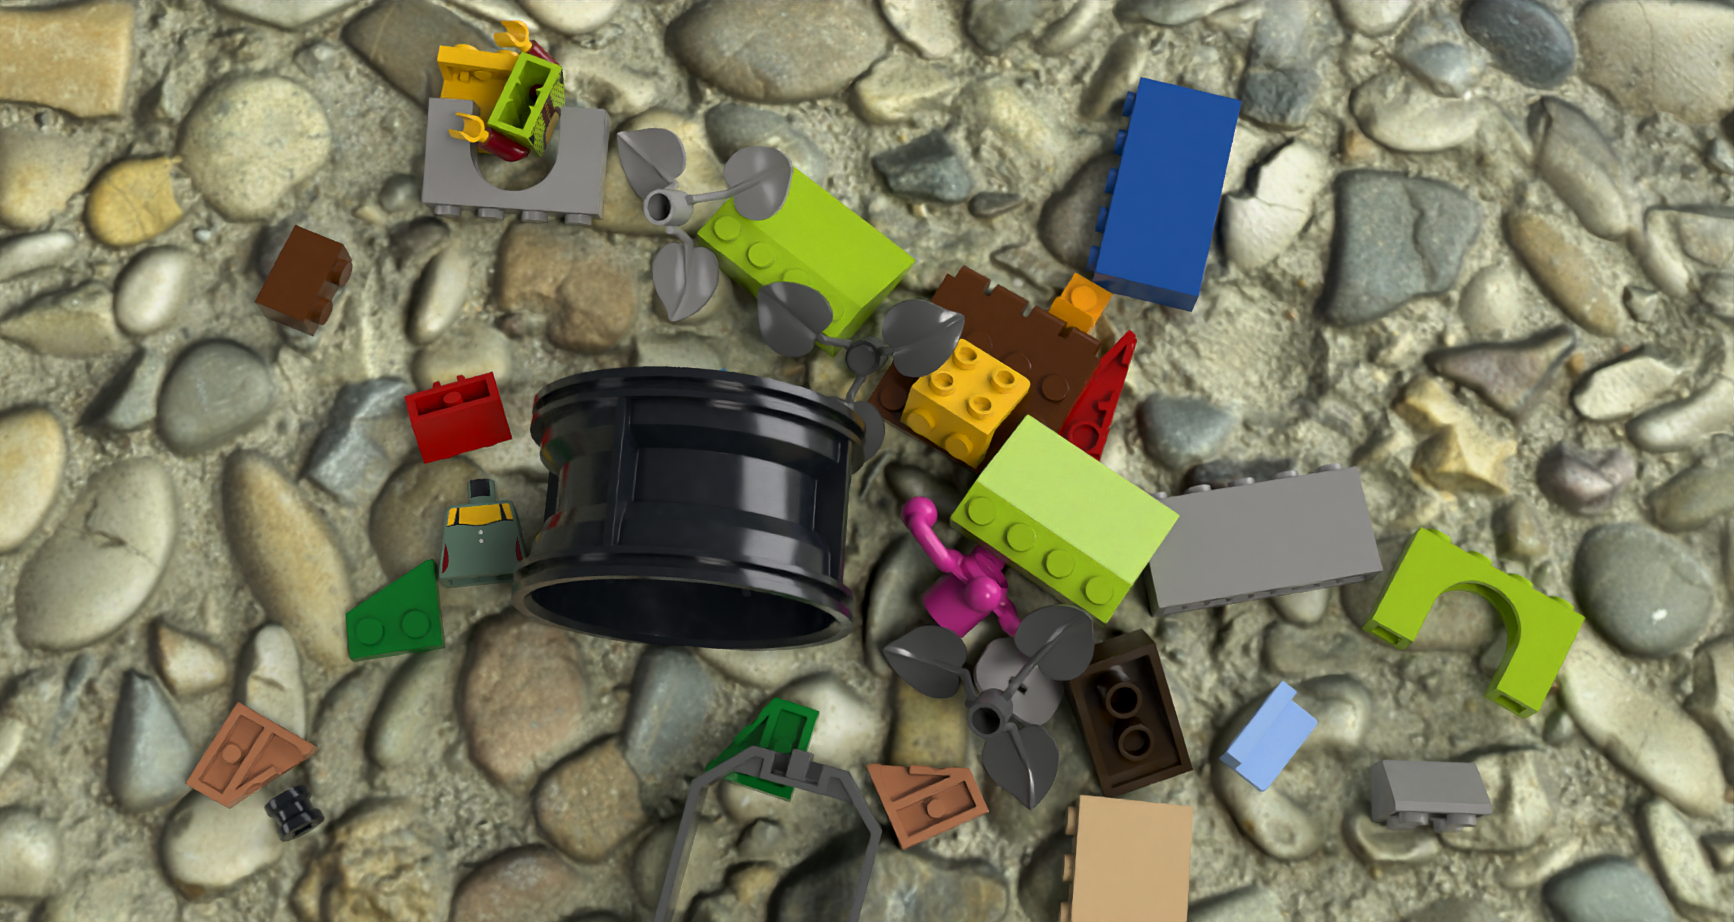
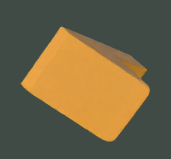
M1074 273L1061 296L1055 298L1048 311L1067 322L1061 337L1066 339L1074 326L1090 335L1111 301L1113 294L1081 275Z

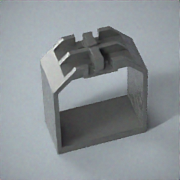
M752 745L693 779L653 922H672L708 788L734 772H740L854 803L871 833L848 922H858L882 828L850 772L813 762L814 754L800 749H793L791 755Z

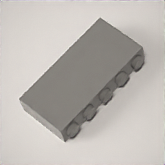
M1332 463L1316 468L1315 473L1299 476L1297 470H1289L1273 475L1271 477L1272 480L1255 483L1254 478L1248 477L1229 482L1227 488L1211 490L1210 485H1198L1184 490V495L1167 497L1166 492L1149 494L1180 515L1142 571L1152 618L1372 581L1383 569L1358 467L1342 468L1341 463Z

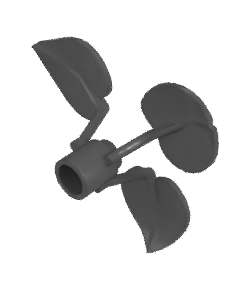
M774 282L762 286L757 293L759 328L766 344L776 353L785 357H800L812 350L815 340L821 344L842 347L847 350L845 355L846 364L856 374V379L847 392L846 400L836 396L828 397L849 407L865 423L867 436L864 446V463L877 453L885 436V423L879 410L866 401L854 402L855 395L866 381L867 375L882 368L891 354H893L896 369L904 376L923 377L933 373L954 352L965 323V317L961 313L945 309L929 301L910 299L893 306L884 318L882 335L890 346L886 345L882 339L876 336H866L854 342L849 338H834L821 333L831 324L833 310L827 299L812 287L795 282Z
M1066 604L1048 605L1029 613L1018 626L1014 640L1017 648L1023 654L1030 657V659L1004 691L990 688L982 691L978 697L975 695L970 672L962 668L967 659L966 646L953 630L941 627L939 624H925L912 629L887 644L883 649V653L890 665L910 686L926 696L940 699L952 697L960 687L961 678L963 679L967 696L965 706L971 708L967 715L968 726L975 735L987 739L982 750V761L987 773L1000 787L1020 800L1026 808L1031 810L1036 807L1048 793L1055 780L1059 766V749L1051 733L1043 726L1029 724L1018 730L1014 722H1008L1013 713L1011 698L1036 665H1038L1045 676L1058 681L1072 680L1080 676L1088 668L1095 649L1093 619L1089 613L1078 607Z

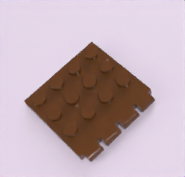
M963 265L956 277L947 273L930 302L963 314L965 323L960 339L968 341L1030 381L1028 393L996 428L983 461L974 469L900 422L910 389L920 377L902 375L896 369L894 360L868 402L879 410L884 422L973 474L980 476L1027 414L1055 433H1059L1101 364L1100 358L1095 355L1102 341L1075 326L1066 339L1062 338L1061 335L1067 326L1066 321L1037 305L1026 318L1023 316V313L1029 304L1028 300L999 284L995 286L990 296L985 295L991 280Z

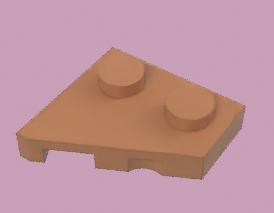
M237 702L185 784L231 809L314 755L318 748Z
M872 763L866 766L867 773L902 851L989 812L970 768L946 767L943 769L910 765V767L884 766L879 763Z

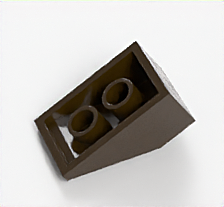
M1141 628L1095 644L1093 658L1088 668L1080 676L1062 682L1103 797L1114 798L1192 771V764L1156 643Z

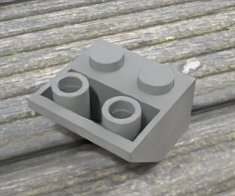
M1380 760L1370 766L1372 822H1387V830L1413 831L1416 830V826L1433 824L1434 832L1459 833L1463 832L1464 827H1475L1477 820L1492 814V805L1476 763Z

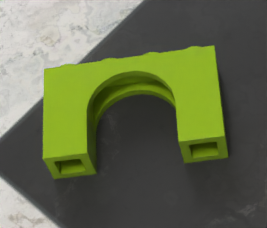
M1420 527L1409 537L1361 629L1402 651L1414 642L1433 603L1439 595L1452 591H1465L1476 594L1495 607L1503 619L1507 633V645L1504 656L1483 697L1522 719H1526L1539 712L1586 617L1575 612L1574 606L1565 599L1557 596L1548 597L1533 589V584L1525 577L1514 573L1506 574L1493 567L1492 561L1485 555L1476 551L1466 552L1451 543V538L1445 533L1432 528L1426 530Z

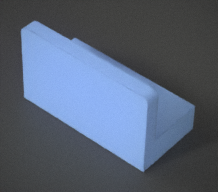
M1283 680L1272 689L1218 758L1260 792H1264L1269 788L1317 725V720L1292 701L1297 691Z

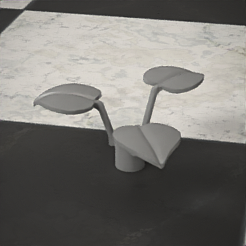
M663 128L618 132L617 144L620 160L632 188L641 198L645 199L644 213L646 218L654 225L666 226L667 234H674L684 243L667 244L656 254L653 261L652 276L654 286L667 310L669 320L680 321L700 311L715 293L719 281V265L714 252L707 247L693 248L692 238L679 228V226L684 225L691 218L694 211L693 205L734 196L735 208L743 217L756 221L771 218L779 212L787 199L794 170L792 161L784 153L774 148L764 146L746 147L735 152L724 166V176L731 187L730 189L688 195L682 190H676L679 187V183L675 178L679 177L686 167V153L684 145L675 133Z

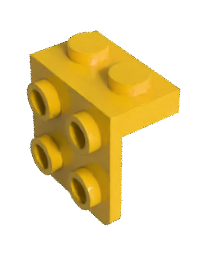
M457 44L454 47L440 45L437 63L444 79L440 98L473 100L481 108L480 118L483 120L485 129L488 127L487 122L517 62L519 54L510 50H498L496 53L479 51L475 47L466 44ZM478 147L479 153L491 154L488 151Z
M960 339L954 352L938 370L920 377L912 385L900 422L910 427L917 434L926 437L945 449L953 457L962 460L976 469L986 456L996 428L1028 393L1030 381L973 344Z

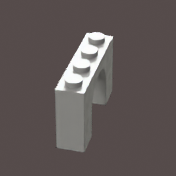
M429 97L422 203L430 209H434V215L459 218L461 217V211L478 212V218L501 221L504 220V214L522 215L521 221L529 223H548V217L565 218V224L573 226H591L592 219L603 220L610 116L605 109L561 106L558 154L551 172L544 180L531 188L509 191L491 185L484 178L478 163V141L472 143L452 138L449 135V129L461 132L464 129L463 119L456 116L455 113L461 112L480 117L481 108L473 100Z

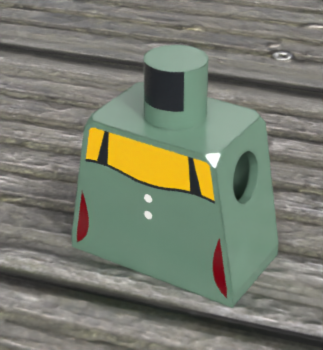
M471 480L467 482L468 504L451 505L446 510L439 566V579L446 588L514 582L515 566L528 557L519 516L513 502L510 500L496 501L494 480Z

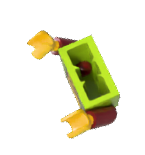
M502 20L501 24L506 27L507 33H494L495 43L499 47H517L520 52L517 62L487 122L488 127L484 129L483 120L478 116L457 112L455 115L461 117L464 121V129L462 132L449 129L448 132L455 139L472 143L478 141V147L504 161L516 162L527 158L529 154L541 157L544 154L559 122L561 106H565L564 77L562 66L535 40H528L529 30L526 23L518 20Z

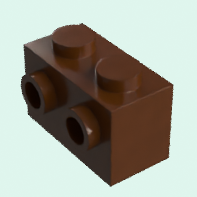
M295 225L255 300L256 305L264 316L314 336L318 326L324 325L331 315L333 308L332 299L338 287L345 286L352 273V259L344 244Z

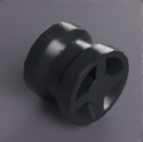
M306 784L284 791L271 799L264 807L267 815L276 819L279 825L277 834L282 842L296 839L319 826L325 819L322 811L313 807L310 801L312 792Z

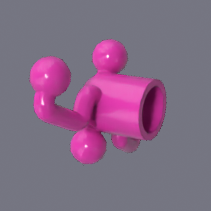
M915 496L907 500L901 509L902 522L911 531L913 537L940 571L945 572L922 595L923 603L933 619L941 627L949 628L956 632L960 638H963L990 612L994 611L998 615L1001 628L1015 638L1021 620L1017 618L1015 605L1007 597L1008 582L1001 572L1005 563L978 545L975 546L971 554H965L964 556L955 549H946L931 529L936 523L938 516L933 502L922 496Z

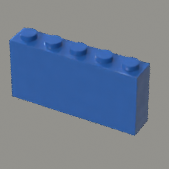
M1140 77L1136 92H1127L1122 116L1129 117L1127 130H1118L1113 154L1120 156L1118 169L1110 167L1104 188V193L1112 195L1109 207H1100L1095 226V232L1102 233L1099 247L1091 246L1085 271L1093 273L1091 282L1114 294L1192 312L1200 294L1241 100Z

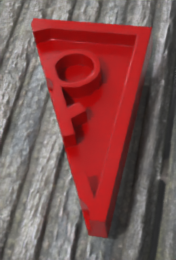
M1130 329L1100 359V366L1058 435L1099 462L1137 344L1136 335Z

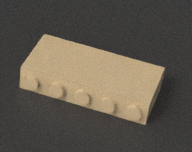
M1080 795L1075 800V807L1067 806L1065 834L1072 835L1071 854L1064 853L1062 860L1061 881L1069 883L1068 901H1060L1058 922H1187L1194 807Z

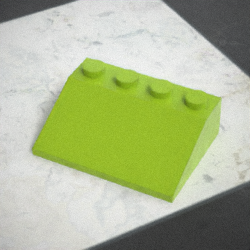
M794 166L787 199L777 214L765 220L756 221L745 218L736 210L733 196L698 231V247L711 249L717 258L719 269L756 298L762 286L774 282H795L819 291L827 299L833 310L831 324L821 333L825 336L840 339H850L916 264V259ZM815 340V344L833 358L842 349V347L821 344Z
M1027 414L950 517V526L1062 603L1088 612L1093 619V624L1103 630L1180 515Z

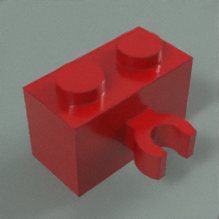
M493 371L467 379L463 375H458L457 382L441 386L440 381L433 383L432 389L404 396L411 426L424 464L449 459L455 455L483 447H491L497 443L512 439Z

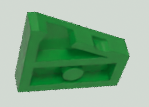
M433 559L424 561L346 613L349 654L353 662L445 648L437 566Z
M775 697L750 725H746L733 738L734 741L715 760L712 759L706 765L704 773L752 745L791 755L793 749L808 751L820 712ZM734 772L722 779L723 781L787 802H791L795 787L740 772Z

